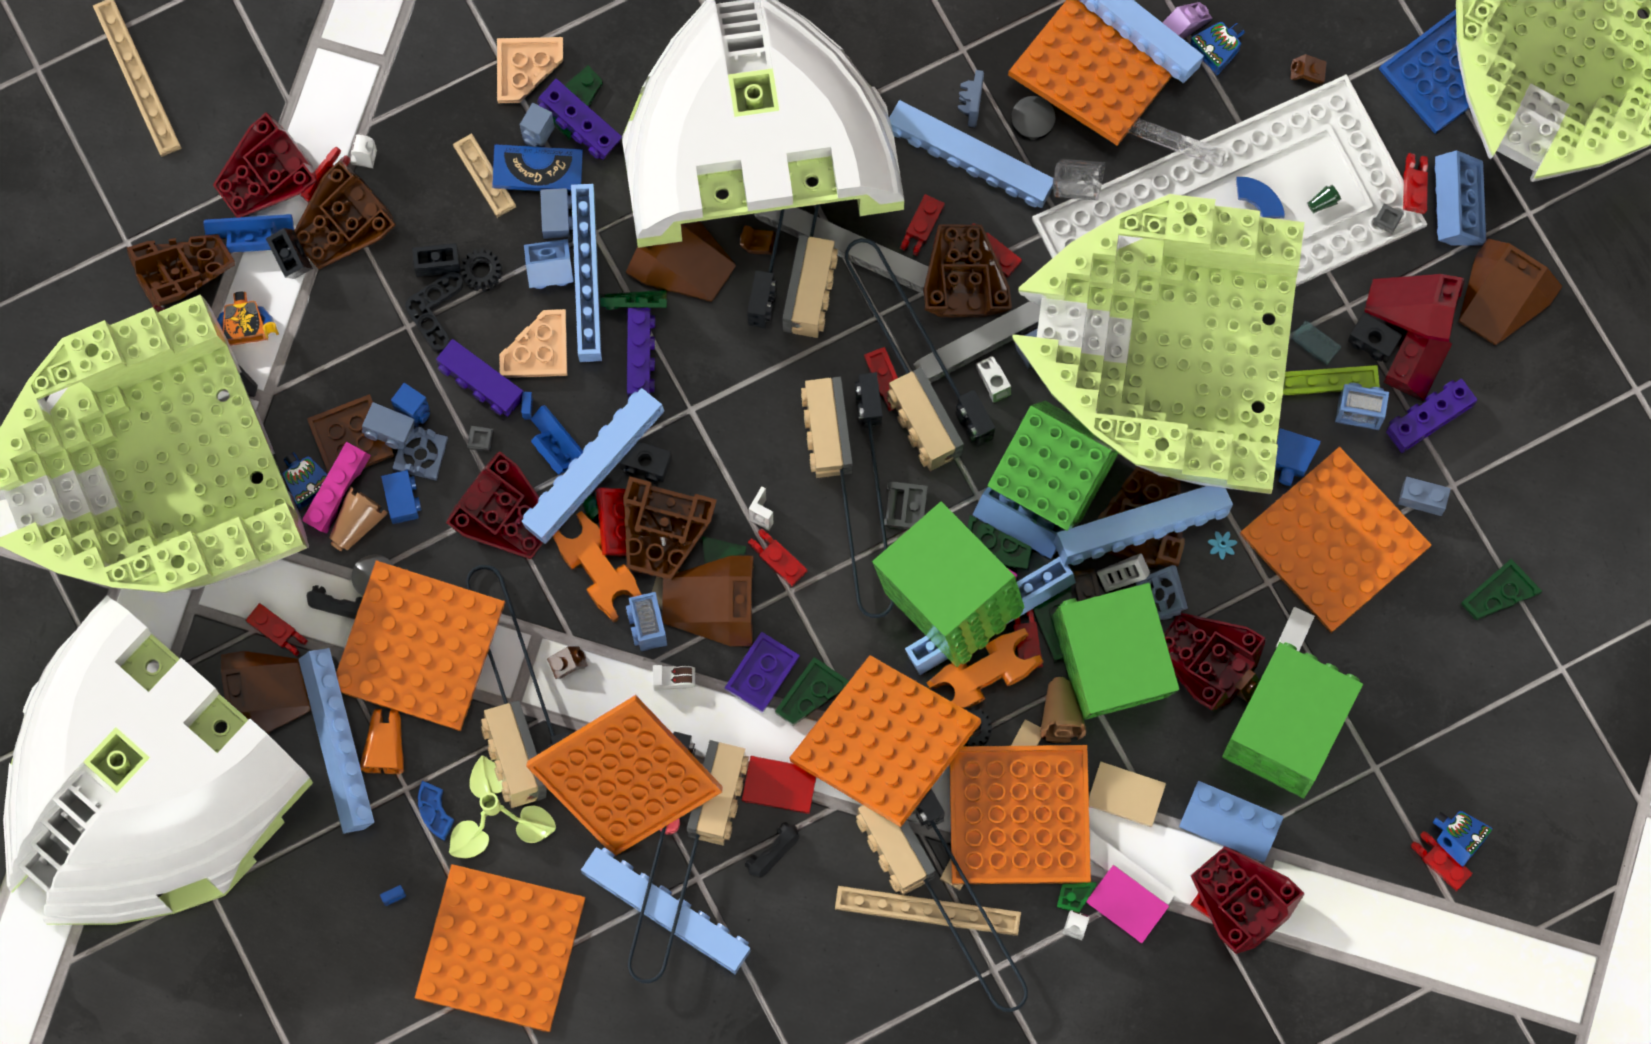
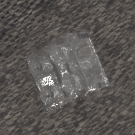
M1061 159L1056 163L1053 178L1055 197L1098 201L1105 162Z

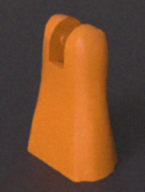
M375 709L370 719L367 739L362 753L361 771L365 773H381L382 768L386 774H401L404 772L399 711L391 709L389 723H382V709Z

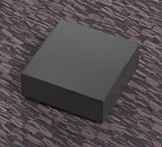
M1384 203L1373 224L1393 234L1404 213Z
M471 426L467 448L490 452L493 429Z

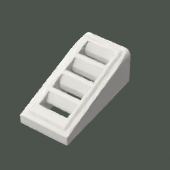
M1138 554L1103 568L1097 574L1105 591L1109 592L1147 579L1150 571L1143 555ZM1126 567H1128L1132 576L1128 575L1125 569ZM1117 570L1120 571V574L1123 578L1122 580H1120L1117 574ZM1108 573H1111L1115 583H1111Z

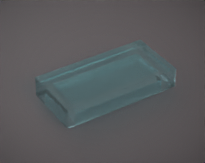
M1306 320L1292 337L1293 341L1326 365L1330 363L1341 349L1339 344Z

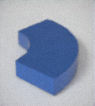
M1236 177L1238 200L1253 204L1260 211L1261 217L1273 219L1285 217L1280 199L1269 186L1253 178Z
M422 781L418 793V807L421 817L427 828L436 837L445 841L452 828L454 819L448 816L443 809L442 796L444 791Z

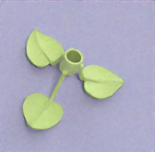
M481 756L470 776V789L476 797L480 798V806L483 809L481 812V823L479 827L473 821H462L456 825L451 834L449 853L457 858H471L481 854L489 843V836L482 831L485 826L486 815L494 816L500 811L516 822H519L516 827L517 835L527 843L542 841L555 831L556 825L551 815L538 806L524 807L521 811V818L516 817L504 808L495 795L502 792L501 789H503L502 780L498 781L495 774V763L485 756Z

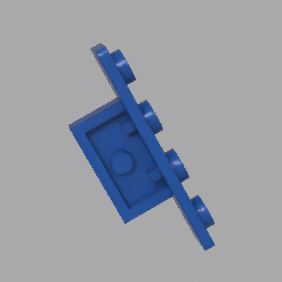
M291 214L204 220L205 235L218 234L220 238H227L226 247L229 253L271 250L266 240L267 237L283 228L295 230Z
M543 405L531 418V421L541 431V434L536 435L531 442L547 460L551 468L560 475L568 470L572 460L578 459L583 454V450L550 410Z

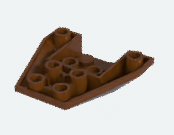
M339 160L321 179L294 231L307 257L318 269H322L380 241L396 226L391 212L368 185Z
M700 221L681 224V242L637 247L626 270V274L644 285L710 302L714 300L736 268V264Z
M939 224L923 288L925 310L939 317H986L1011 310L1010 287L983 226Z
M1487 239L1475 256L1458 322L1492 344L1498 345L1550 306L1563 286L1548 267L1510 243Z
M731 555L676 573L671 581L663 579V624L728 646H752L754 556Z
M249 651L221 654V675L225 699L267 734L312 711L299 659Z

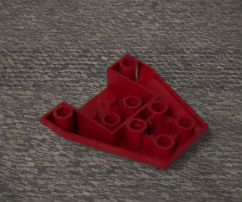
M266 112L248 128L213 186L236 218H240L301 195L317 181L314 167L290 134Z
M1444 274L1373 279L1364 312L1424 338L1449 342L1458 298L1461 297L1465 279Z
M499 451L483 468L458 501L446 524L463 537L530 560L543 544L522 523L524 514L538 504L540 497L518 465Z
M1185 613L1178 615L1164 633L1175 676L1197 702L1212 711L1233 700L1238 693L1235 684L1249 669L1254 672L1257 668L1266 642L1265 637L1248 627Z
M1225 846L1190 875L1219 938L1235 954L1256 948L1291 917L1305 895L1289 877Z

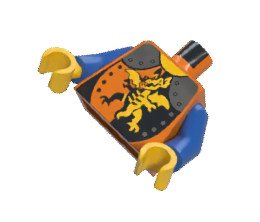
M243 291L233 294L234 304L225 305L224 312L220 313L217 318L230 346L268 340V335L272 332L279 335L273 317L264 307L258 306L256 301L247 302V294Z

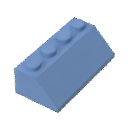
M1457 150L1436 156L1435 191L1437 194L1438 240L1449 245L1483 246L1486 241L1483 161Z
M990 487L984 491L972 514L981 522L990 524L999 531L1031 546L1040 555L1050 559L1057 551L1054 544L1057 533L1065 530Z
M1198 781L1179 828L1264 863L1284 816Z

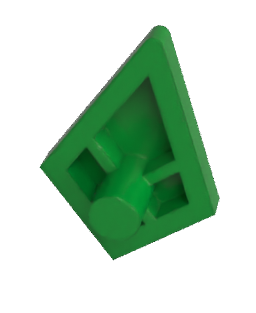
M1097 883L1062 884L1057 908L1080 912L1097 886Z

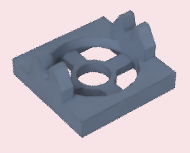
M980 70L975 71L974 81L968 80L960 85V88L967 91L959 92V101L966 103V105H958V110L965 115H969V127L977 126L984 72Z
M416 427L412 430L404 450L398 448L393 471L401 472L408 470L410 475L437 481L448 437L436 434L431 429L423 430L422 427ZM421 437L419 446H416L414 449L406 447L411 440ZM428 440L435 444L437 454L429 452L427 448ZM425 449L427 451L426 458L423 460L416 459L414 457L415 451ZM404 454L413 457L415 461L414 466L405 462ZM428 460L435 461L426 469L421 467L422 463Z
M1171 565L1150 574L1145 580L1136 582V586L1150 583L1151 586L1153 583L1152 594L1155 603H1159L1161 612L1158 611L1160 620L1171 619L1173 616L1181 615V611L1188 609L1176 566ZM1163 578H1166L1173 585L1166 588L1161 585V581H1163ZM1159 588H1162L1165 594L1161 601H1158L1155 596ZM1175 593V601L1168 609L1166 602L1168 596Z

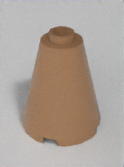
M350 487L329 537L332 540L330 544L339 551L343 549L349 550L388 513L386 510L379 511L381 506L361 492L353 493L355 491L353 487Z
M1064 677L1054 678L1053 681L1049 682L1040 732L1042 738L1045 736L1046 741L1052 743H1069L1073 737L1077 736L1079 740L1086 735V726L1072 684Z

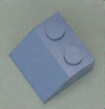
M568 239L524 245L529 288L542 289L549 285L564 286L574 282Z

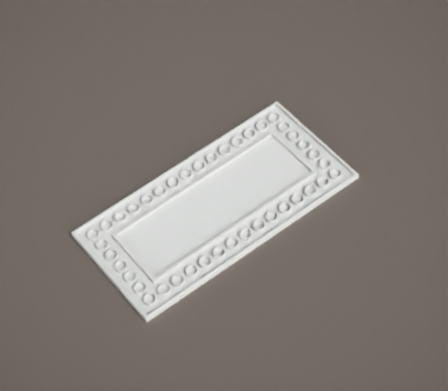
M1347 74L1032 216V220L1051 257L1054 258L1071 242L1117 215L1169 194L1216 199L1215 206L1259 211L1253 204L1238 200L1236 177L1253 178L1269 186L1280 199L1285 217L1275 219L1305 222L1296 286L1427 226L1422 214L1403 210L1404 180ZM1326 185L1328 187L1333 185L1338 191L1341 200L1338 201L1337 205L1313 214L1307 202L1315 197ZM1384 203L1404 213L1393 234L1373 224Z

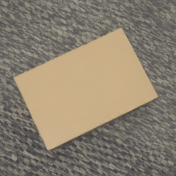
M1100 762L1089 796V807L1152 827L1166 783Z

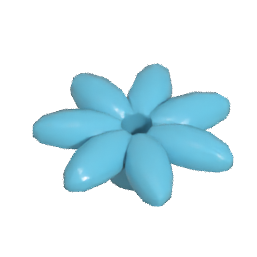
M1216 531V540H1208L1210 545L1215 546L1210 551V554L1219 552L1222 560L1226 552L1230 555L1235 554L1231 546L1236 545L1237 541L1229 540L1230 532H1226L1222 538L1221 534Z

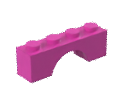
M346 442L302 521L321 532L328 533L338 515L339 505L345 492L355 478L361 474L371 455Z

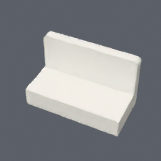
M761 487L749 507V521L769 531L773 525V511L763 507L766 501V488Z

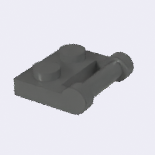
M888 482L887 490L889 492L886 517L884 519L885 528L909 530L924 517L928 486ZM899 491L904 492L901 520L894 519L897 493Z

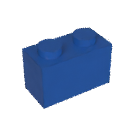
M403 383L391 399L394 411L413 418L415 427H418L420 423L423 424L430 415V408L426 397L406 383Z
M408 470L381 476L392 524L418 519V511L422 509L419 497L415 498L413 490L417 489L414 476L410 477Z

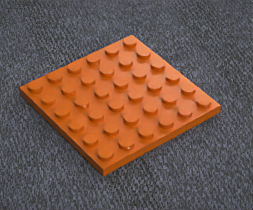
M1066 0L1008 73V76L1117 146L1172 77L1170 72L1161 65L1156 64L1145 52H1141L1131 41L1123 38L1117 30L1107 25L1097 14L1089 11L1079 0Z
M1341 447L1337 448L1240 532L1244 540L1330 633L1334 632L1431 547L1429 541Z
M376 560L336 672L341 693L461 731L504 609L505 601Z
M869 655L789 759L793 764L899 827H902L981 724V719Z
M634 695L527 761L526 765L595 838L615 856L723 792V786L637 695Z
M1087 745L962 747L950 763L951 852L969 884L1090 883ZM951 860L952 885L965 884Z
M451 864L415 999L550 1033L586 898Z

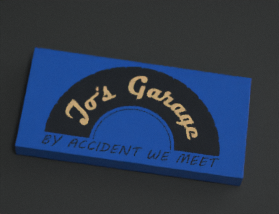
M494 145L492 188L533 191L567 188L568 193H571V185L581 184L583 150Z

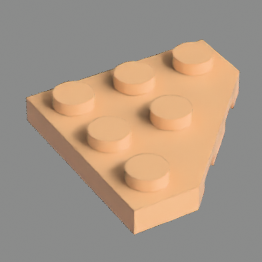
M563 37L497 39L498 103H520L563 62Z
M566 309L543 310L537 316V319L529 327L527 326L507 349L505 348L499 354L500 374L505 378L567 376Z

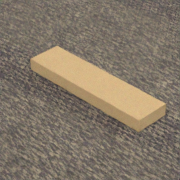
M472 133L453 144L454 149L496 217L498 218L516 208V204L506 189L492 188L493 167Z

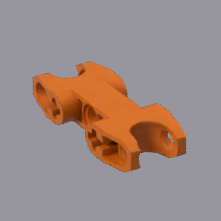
M581 511L576 515L583 529L577 538H566L559 530L553 535V538L562 558L571 570L580 564L583 566L594 582L593 585L586 589L589 596L601 611L613 622L619 620V616L613 607V601L616 597L620 595L635 597L642 594L639 591L634 576L625 564L614 569L605 555H602L600 529Z
M1023 628L1001 635L985 646L990 654L969 667L966 664H960L956 667L951 663L926 683L930 689L943 685L952 686L955 690V696L951 702L961 708H971V706L973 707L985 699L981 689L1003 678L1007 686L1013 685L1026 678L1035 668L1043 663L1040 655L1025 660L1015 655L1016 646L1028 636L1027 631Z

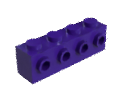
M555 79L539 96L537 101L539 106L552 112V116L556 119V124L562 129L567 128L572 133V138L579 144L584 143L589 148L588 152L596 159L601 158L604 160L621 141V135L558 79Z
M628 308V399L641 388L650 395L655 392V379H651V371H655V358H651V350H655V336H651V328H655V315H651L650 308Z
M454 339L448 343L436 358L437 365L439 366L437 369L447 377L449 375L456 379L455 382L461 388H469L474 392L473 396L480 402H488L491 405L490 408L498 415L503 413L508 417L521 402L522 389Z
M1462 378L1457 382L1454 380L1450 381L1443 387L1444 390L1442 392L1430 394L1425 398V403L1420 406L1415 404L1407 410V415L1402 418L1397 416L1388 423L1390 426L1386 433L1401 453H1404L1475 405L1477 398Z

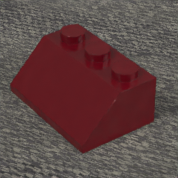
M1408 331L1383 383L1424 402L1452 343L1450 341L1444 342L1427 339Z

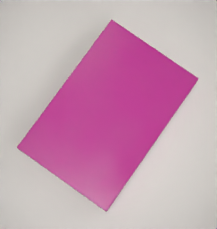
M1112 865L1086 901L1141 943L1144 942L1169 908L1167 903L1115 865Z

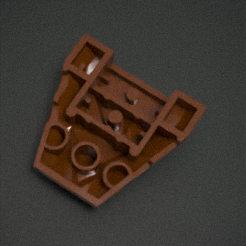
M218 234L190 237L188 242L176 243V238L169 239L168 244L155 245V240L127 247L131 264L135 269L136 278L152 306L157 305V307L184 298L235 266L233 257Z
M1137 466L1122 485L1117 495L1112 498L1104 512L1098 516L1097 520L1181 494L1180 480L1159 476ZM1173 531L1160 539H1147L1143 544L1137 546L1132 544L1126 546L1121 551L1113 552L1112 550L1107 553L1122 559L1142 554L1147 566L1150 568H1157L1158 564L1165 567L1171 565L1178 567L1185 541L1182 532L1176 533Z
M629 476L624 494L627 569L671 581L711 523L717 499L695 494L694 497L652 486V483Z

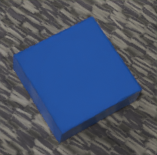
M524 392L522 394L521 413L524 420H531L533 396L532 392Z
M401 885L380 894L385 906L406 896Z

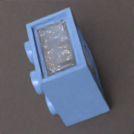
M1358 383L1344 384L1338 400L1335 422L1379 430L1385 419L1389 392H1385L1380 387L1364 388Z
M656 592L629 598L630 605L626 606L629 623L635 625V627H631L635 646L639 645L641 651L667 646Z

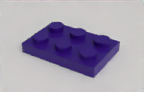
M761 632L728 681L725 690L761 713H764L800 658V655Z

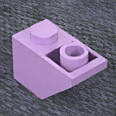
M1197 2L1177 7L1162 23L1181 38H1186L1213 18L1209 14L1207 7Z

